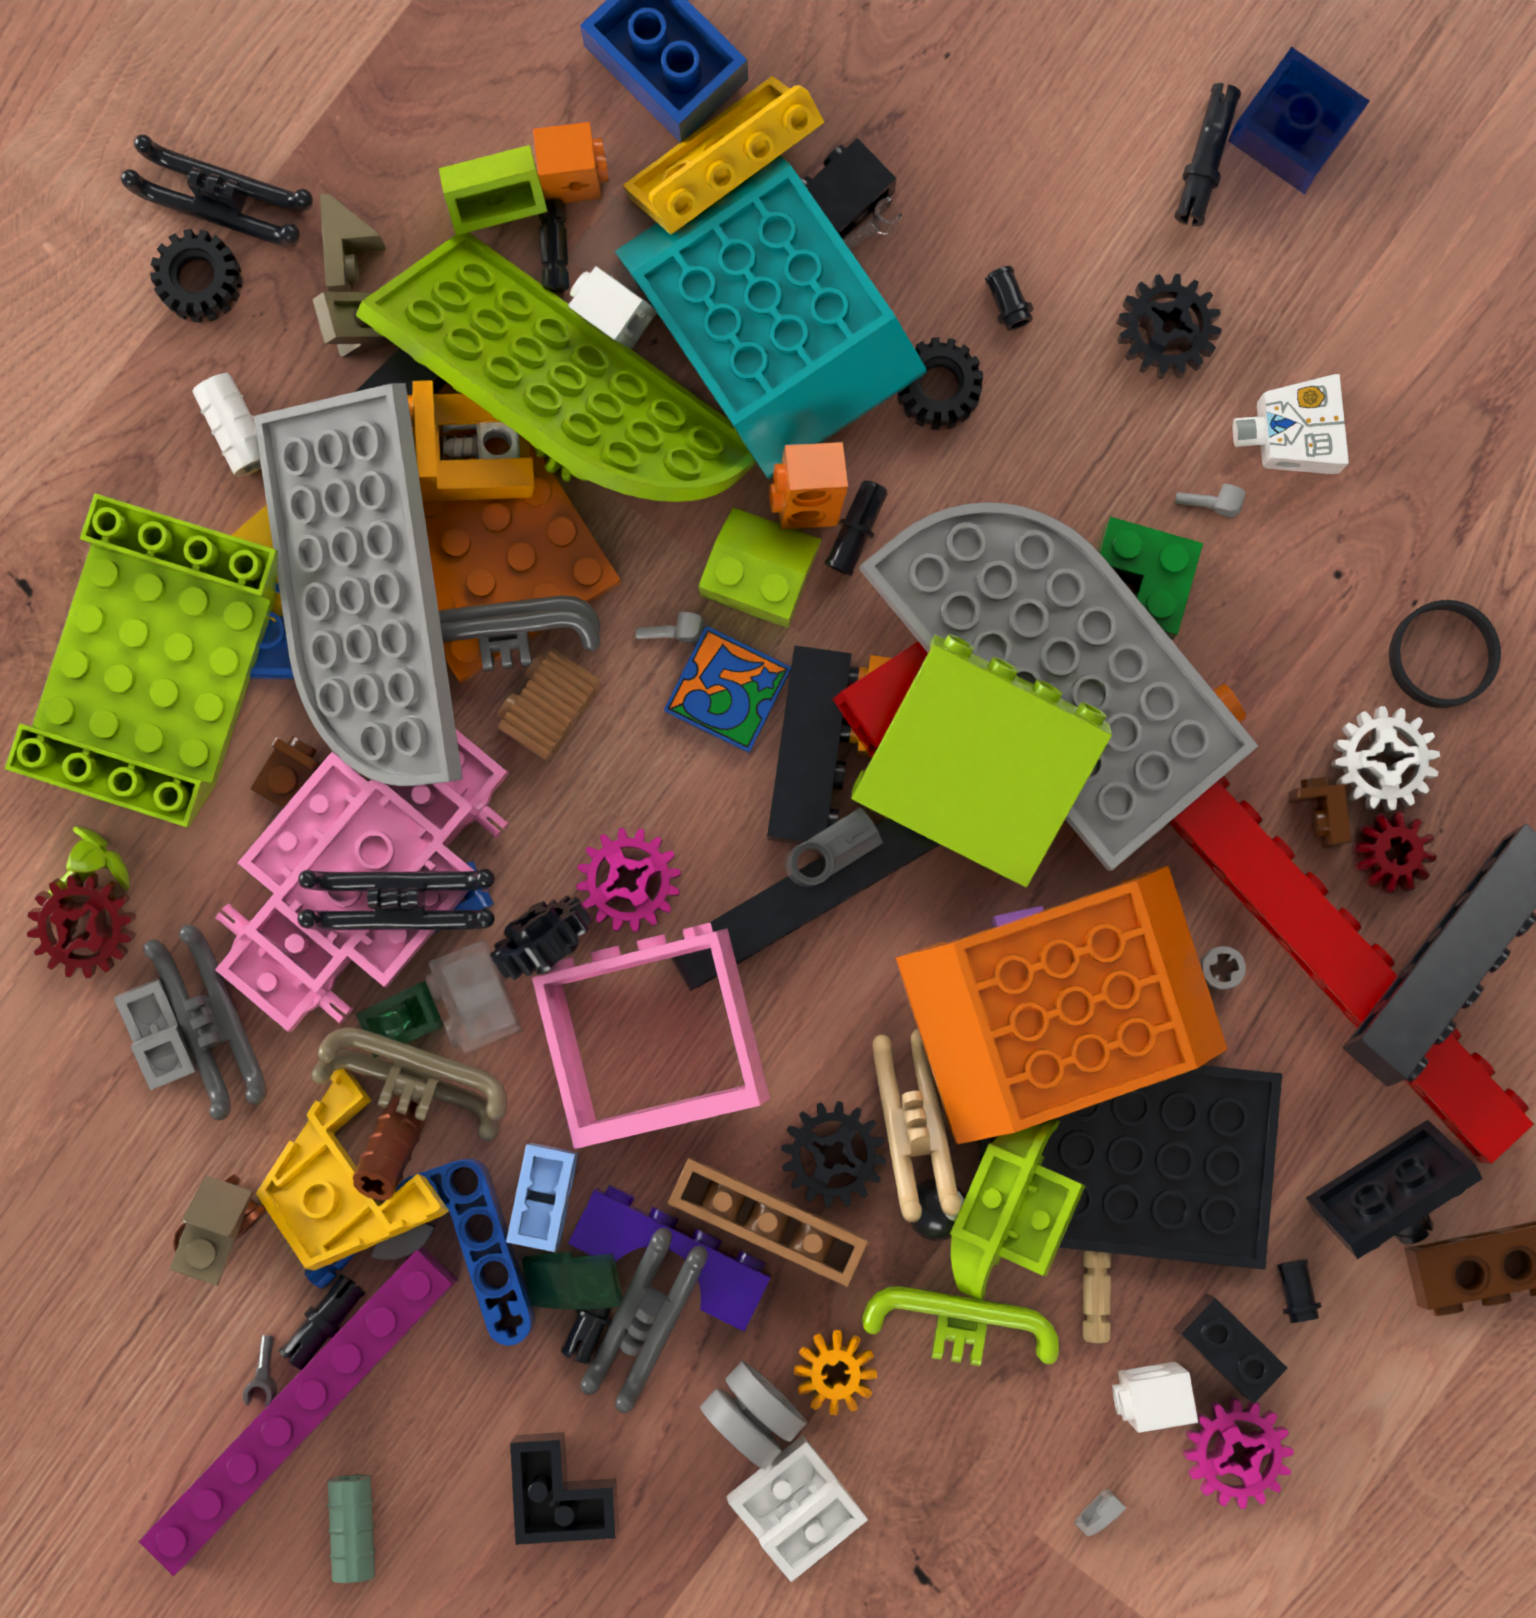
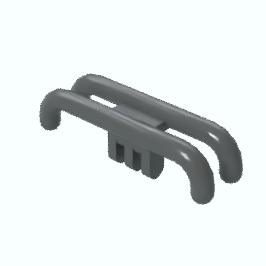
M559 595L438 610L443 642L479 639L484 672L494 671L495 660L493 652H500L503 669L513 668L511 650L517 649L520 651L519 658L522 667L530 666L532 655L528 632L571 628L579 634L582 647L585 650L593 652L600 646L599 633L601 627L596 611L587 601L576 596Z
M187 924L180 929L179 936L189 947L209 996L200 995L189 998L178 968L164 944L158 940H149L145 943L143 951L146 957L151 959L159 973L211 1102L210 1115L215 1120H224L231 1112V1101L210 1048L226 1041L229 1042L247 1088L245 1096L250 1104H261L267 1096V1087L223 976L215 970L218 964L210 945L200 929L194 925Z
M659 1228L652 1235L636 1272L580 1383L581 1391L584 1394L593 1395L599 1390L619 1348L628 1355H638L615 1401L616 1409L621 1413H628L634 1408L708 1259L707 1250L702 1246H695L689 1251L668 1295L650 1287L672 1243L673 1236L667 1228Z

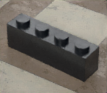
M858 138L848 147L844 144L836 147L824 160L823 165L825 168L813 179L809 175L801 179L843 240L895 193L896 177Z
M794 645L767 833L768 840L801 844L838 821L839 809L830 808L832 790H842L846 762L837 761L839 742L849 743L851 727L833 701V698L858 681L859 667L850 666L852 653Z

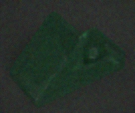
M426 981L420 982L356 1013L363 1030L404 1044L445 1028Z

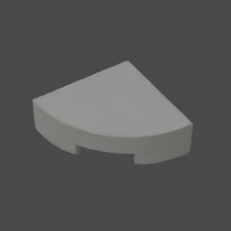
M424 1223L376 1244L372 1258L394 1260L408 1256L421 1248L429 1240L436 1226Z
M1109 1488L1107 1490L1104 1489L1074 1519V1524L1089 1537L1108 1526L1126 1507Z

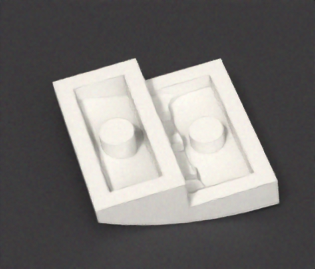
M803 1435L785 1448L765 1470L759 1469L726 1496L729 1505L759 1539L762 1548L790 1582L794 1581L868 1521L866 1515Z

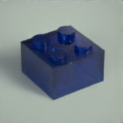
M1291 47L1236 122L1228 142L1305 194L1358 122L1370 100Z

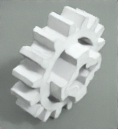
M1381 706L1375 709L1374 720L1366 711L1356 716L1359 728L1354 724L1347 723L1341 730L1348 737V740H1337L1333 744L1334 749L1343 753L1341 758L1331 762V767L1343 769L1345 774L1336 781L1337 785H1347L1350 783L1353 790L1350 792L1348 799L1354 801L1361 796L1366 797L1365 806L1367 810L1375 809L1379 801H1382L1385 812L1396 810L1397 799L1405 808L1415 804L1412 791L1420 796L1427 794L1430 789L1423 782V779H1433L1439 773L1436 769L1429 766V761L1440 757V752L1428 750L1426 745L1435 735L1433 732L1424 735L1419 733L1418 729L1423 721L1420 717L1410 723L1405 722V709L1402 708L1396 710L1392 717H1388L1386 707ZM1371 730L1372 735L1369 736L1370 745L1366 750L1355 752L1360 739ZM1397 732L1402 734L1412 747H1408L1397 737ZM1383 751L1385 756H1393L1394 759L1403 758L1389 767L1385 763L1377 762V760L1368 761ZM1415 767L1408 783L1399 788V784L1402 783L1401 774L1406 768ZM1359 772H1363L1374 781V787L1366 783Z

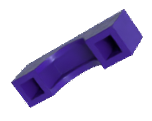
M608 1185L606 1191L599 1188L593 1191L568 1242L569 1245L609 1265H613L625 1254L639 1248L648 1247L654 1232L659 1228H667L673 1236L668 1250L678 1254L684 1260H686L689 1251L695 1246H702L708 1252L707 1262L698 1278L701 1291L700 1310L745 1332L771 1278V1274L763 1271L766 1262L742 1250L735 1257L719 1249L722 1240L701 1229L696 1228L694 1234L691 1235L675 1227L679 1219L659 1208L652 1206L650 1212L647 1213L633 1206L632 1203L635 1197L615 1186Z

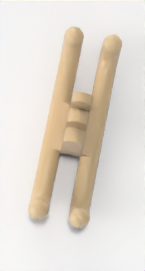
M914 1030L911 1035L912 1056L919 1091L904 1093L902 1095V1105L894 1066L892 1042L886 1035H878L872 1042L873 1056L903 1218L908 1222H916L922 1215L911 1157L931 1154L942 1211L948 1216L957 1215L961 1209V1200L958 1196L939 1092L919 1030Z

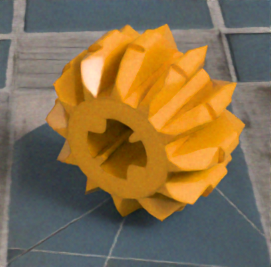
M840 1329L833 1330V1345L829 1346L826 1345L821 1333L815 1334L813 1338L819 1351L815 1353L806 1346H802L799 1350V1354L811 1362V1365L799 1364L794 1366L795 1375L811 1377L797 1387L799 1394L805 1395L816 1389L817 1392L810 1403L811 1408L817 1410L821 1407L824 1399L828 1398L830 1399V1415L838 1414V1400L845 1399L847 1407L851 1412L857 1410L858 1406L852 1393L855 1391L865 1398H870L872 1395V1390L860 1382V1379L873 1380L877 1378L876 1369L859 1367L874 1357L872 1350H863L854 1355L860 1344V1337L854 1334L849 1339L846 1347L841 1346L842 1333ZM839 1360L846 1364L843 1367L844 1373L848 1374V1377L844 1381L836 1378L833 1383L827 1382L825 1380L827 1378V1371L822 1370L823 1366L826 1363L835 1366Z

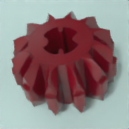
M1398 811L1393 814L1390 822L1384 814L1374 816L1373 824L1375 829L1368 825H1363L1359 828L1360 836L1368 843L1353 844L1352 852L1365 855V860L1354 865L1357 872L1368 868L1372 871L1367 877L1366 885L1373 887L1383 878L1384 893L1392 894L1396 891L1398 883L1405 892H1409L1415 889L1413 877L1421 881L1429 878V871L1421 863L1435 862L1437 855L1433 852L1424 851L1423 846L1432 843L1434 836L1432 834H1426L1421 837L1417 835L1423 824L1420 819L1412 820L1405 827V815L1403 812ZM1399 845L1403 854L1398 856L1397 859L1389 861L1385 851L1389 850L1391 846Z

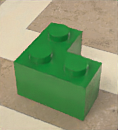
M1110 516L1103 528L1097 551L1123 582L1136 585L1134 593L1136 598L1168 637L1173 640L1178 635L1203 543Z

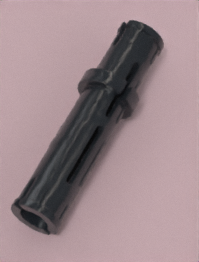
M1224 83L1212 85L1210 99L1192 162L1185 166L1183 172L1185 186L1174 217L1185 225H1188L1190 214L1193 217L1192 226L1196 227L1204 224L1212 189L1217 188L1220 182L1221 174L1218 172L1236 106L1241 96V91L1228 84L1226 95L1222 93Z

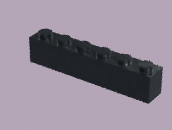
M1524 824L1503 837L1342 1047L1387 1087L1403 1080L1411 1082L1420 1075L1429 1062L1425 1054L1433 1044H1441L1455 1029L1456 1023L1452 1018L1461 1007L1463 1009L1468 1008L1480 996L1484 989L1480 981L1488 971L1490 973L1495 972L1507 960L1511 953L1507 946L1514 936H1522L1536 921V914L1533 912L1536 908V832L1532 828Z

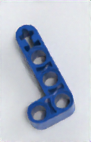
M466 1158L418 1173L427 1178L450 1212L487 1331L491 1338L498 1344L505 1346L520 1343L533 1330L535 1313L513 1244L506 1242L508 1235L507 1225L487 1167L479 1160ZM461 1167L471 1168L478 1176V1186L472 1194L461 1193L454 1184L455 1173ZM415 1175L409 1176L408 1178L402 1180L401 1183L398 1185L396 1192ZM475 1214L486 1215L492 1221L494 1230L489 1240L480 1241L471 1235L469 1223ZM498 1261L506 1266L509 1277L505 1286L493 1287L487 1283L484 1278V1269L488 1262ZM512 1289L517 1297H512L507 1301L510 1313L513 1316L521 1315L523 1318V1322L516 1327L517 1333L514 1334L510 1327L502 1328L500 1325V1320L506 1315L503 1301L495 1306L491 1301V1298L502 1297Z

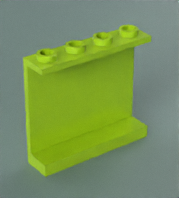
M934 634L930 642V651L867 769L860 772L853 786L851 799L1027 888L1112 736L1110 723L1105 721L1107 717L1105 713L1090 704L1080 702L1079 706L1076 707L1061 699L1063 693L1053 685L1039 679L1033 685L1016 676L1019 671L1010 663L997 657H992L989 662L973 654L974 647L965 640L948 634L946 639Z

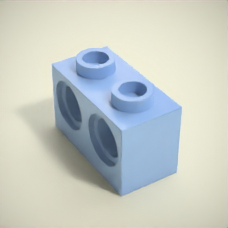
M535 1143L526 1144L506 1239L507 1243L555 1252L560 1248L579 1152Z

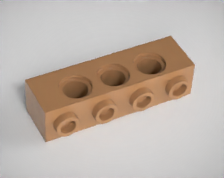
M691 1156L687 1159L667 1203L846 1287L849 1286L868 1243L867 1238Z

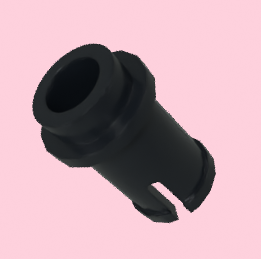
M1004 266L989 273L988 277L984 279L1000 312L997 317L999 324H1004L1006 329L1011 331L1030 323L1033 320L1031 312L1034 308L1032 303L1025 301L1014 275L1013 267Z
M1308 1259L1277 1264L1287 1308L1282 1310L1283 1314L1289 1315L1290 1323L1319 1318L1318 1308H1321L1322 1305L1321 1302L1315 1301Z
M585 1297L582 1304H577L575 1311L578 1315L564 1346L561 1348V1353L571 1358L572 1354H576L578 1346L582 1341L575 1361L589 1364L604 1326L611 1323L612 1318L609 1314L612 1308L591 1297Z

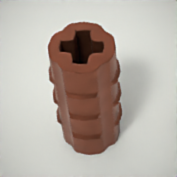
M400 1097L393 1098L387 1109L384 1108L381 1116L377 1118L374 1132L368 1137V1145L364 1153L360 1155V1162L353 1175L354 1187L359 1193L368 1198L381 1201L390 1199L399 1181L403 1179V1172L407 1163L412 1160L411 1154L415 1145L420 1142L419 1137L426 1123V1117L424 1121L415 1118V1110L418 1104L412 1100L404 1115L396 1112Z

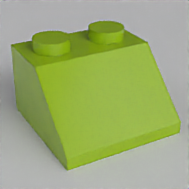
M733 507L714 543L699 583L700 597L789 629L822 539L795 529H781L780 524Z

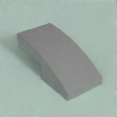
M160 977L116 995L114 1001L133 1041L131 1049L150 1090L196 1072L197 1069L191 1051Z

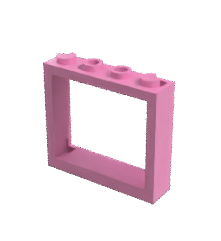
M710 922L683 929L684 939L667 943L665 934L636 941L638 951L621 955L618 945L590 952L592 962L575 966L573 957L559 960L551 970L547 971L548 973L532 977L574 1149L760 1106L770 1100L728 928L713 932ZM711 948L745 1085L596 1120L563 984Z

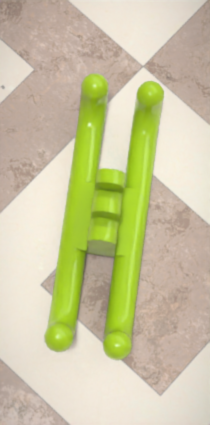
M893 1286L876 1292L867 1302L862 1316L864 1330L868 1334L874 1335L881 1331L885 1316L894 1309L937 1315L931 1354L933 1359H942L945 1350L944 1342L946 1340L953 1342L951 1362L961 1363L964 1344L972 1345L969 1357L970 1365L980 1366L987 1324L1032 1332L1036 1337V1355L1044 1364L1051 1365L1055 1363L1059 1356V1337L1054 1326L1040 1312L1027 1307L986 1300L980 1301L974 1298L903 1286Z

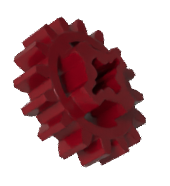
M73 872L67 877V886L59 878L49 883L51 893L42 890L35 897V900L42 908H33L27 915L31 920L38 922L37 926L27 932V937L40 938L41 944L33 952L36 956L46 952L51 956L47 968L50 970L60 963L64 964L65 977L71 978L78 968H82L85 978H91L96 973L97 965L105 973L114 967L112 957L122 960L128 953V950L121 942H131L136 935L135 932L125 928V925L136 919V913L123 912L122 906L130 898L128 895L118 898L114 897L112 894L116 886L114 881L109 882L104 887L98 886L99 879L97 873H92L88 876L85 883H82L78 872ZM71 895L90 897L87 902L76 903L70 898L68 900L64 898ZM105 910L108 911L111 917L112 928L107 925ZM91 911V915L87 919L86 931L72 939V936L77 931L75 929L78 925L77 919ZM51 922L56 925L58 941L53 934ZM88 948L93 952L99 951L92 955L73 953L75 949Z

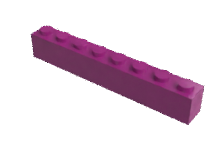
M425 1246L417 1249L138 1542L172 1576H175L186 1567L459 1279Z

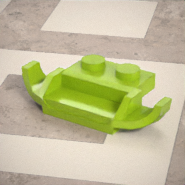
M1052 1119L1015 1133L1001 1135L988 1144L950 1232L952 1235V1270L960 1292L983 1301L986 1294V1284L994 1265L999 1264L1001 1257L1047 1277L1085 1188V1185L1041 1166L1045 1158L1042 1156L1043 1150L1051 1134L1057 1130L1060 1120Z

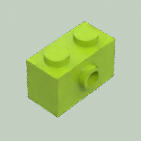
M530 145L439 168L443 194L455 235L548 212Z

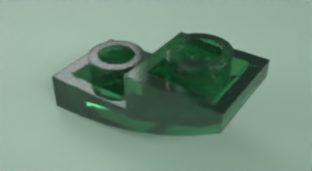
M571 1251L524 1256L522 1259L531 1306L552 1309H602L619 1307L623 1300L614 1253L572 1258Z

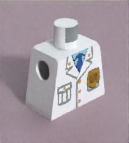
M1340 374L1329 375L1263 393L1257 402V417L1233 419L1232 431L1235 447L1260 445L1262 464L1267 469L1339 474L1349 464Z

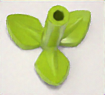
M74 826L72 831L84 840H80L72 848L66 865L68 872L60 880L67 886V877L73 872H78L82 883H84L92 873L101 868H106L111 871L124 891L129 890V874L120 854L115 851H108L105 848L108 845V841L100 834L85 827Z

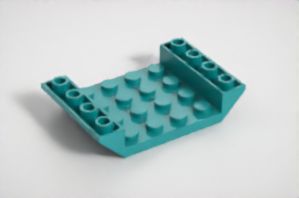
M781 155L673 234H669L656 223L614 251L712 393L767 479L773 476L774 464L781 463L785 445L823 443L927 373L926 367L891 308L795 170Z

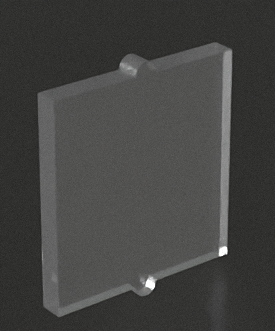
M609 194L570 254L568 264L583 273L585 271L591 273L595 266H597L638 294L640 289L614 251L657 222L647 216L642 209L637 210L614 195Z

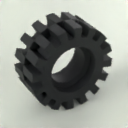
M192 229L183 230L185 237L180 239L174 233L168 237L172 242L168 247L161 243L157 248V251L161 254L159 259L153 257L151 261V266L155 269V272L150 273L152 283L156 286L154 288L155 292L171 312L174 311L178 317L184 320L190 317L193 322L202 323V317L204 316L209 321L218 319L216 312L222 310L226 314L231 310L228 305L229 301L237 302L240 296L236 290L237 287H242L243 282L239 275V272H241L239 263L222 239L216 235L211 237L208 231L199 230V235H195ZM193 260L207 261L214 269L212 283L201 292H189L180 285L179 277L182 268Z
M940 337L931 338L929 344L925 345L924 341L916 344L915 347L927 371L932 368L942 367L950 370L955 375L958 389L951 398L943 401L929 398L921 387L923 376L900 390L897 394L899 405L903 404L906 416L908 418L911 416L916 418L915 424L921 427L926 423L932 425L931 430H939L940 426L947 425V429L956 426V422L961 420L963 423L967 420L971 411H974L978 405L983 388V371L979 370L980 362L976 355L974 357L969 355L970 348L963 344L961 348L956 346V340L948 338L947 343L940 342Z

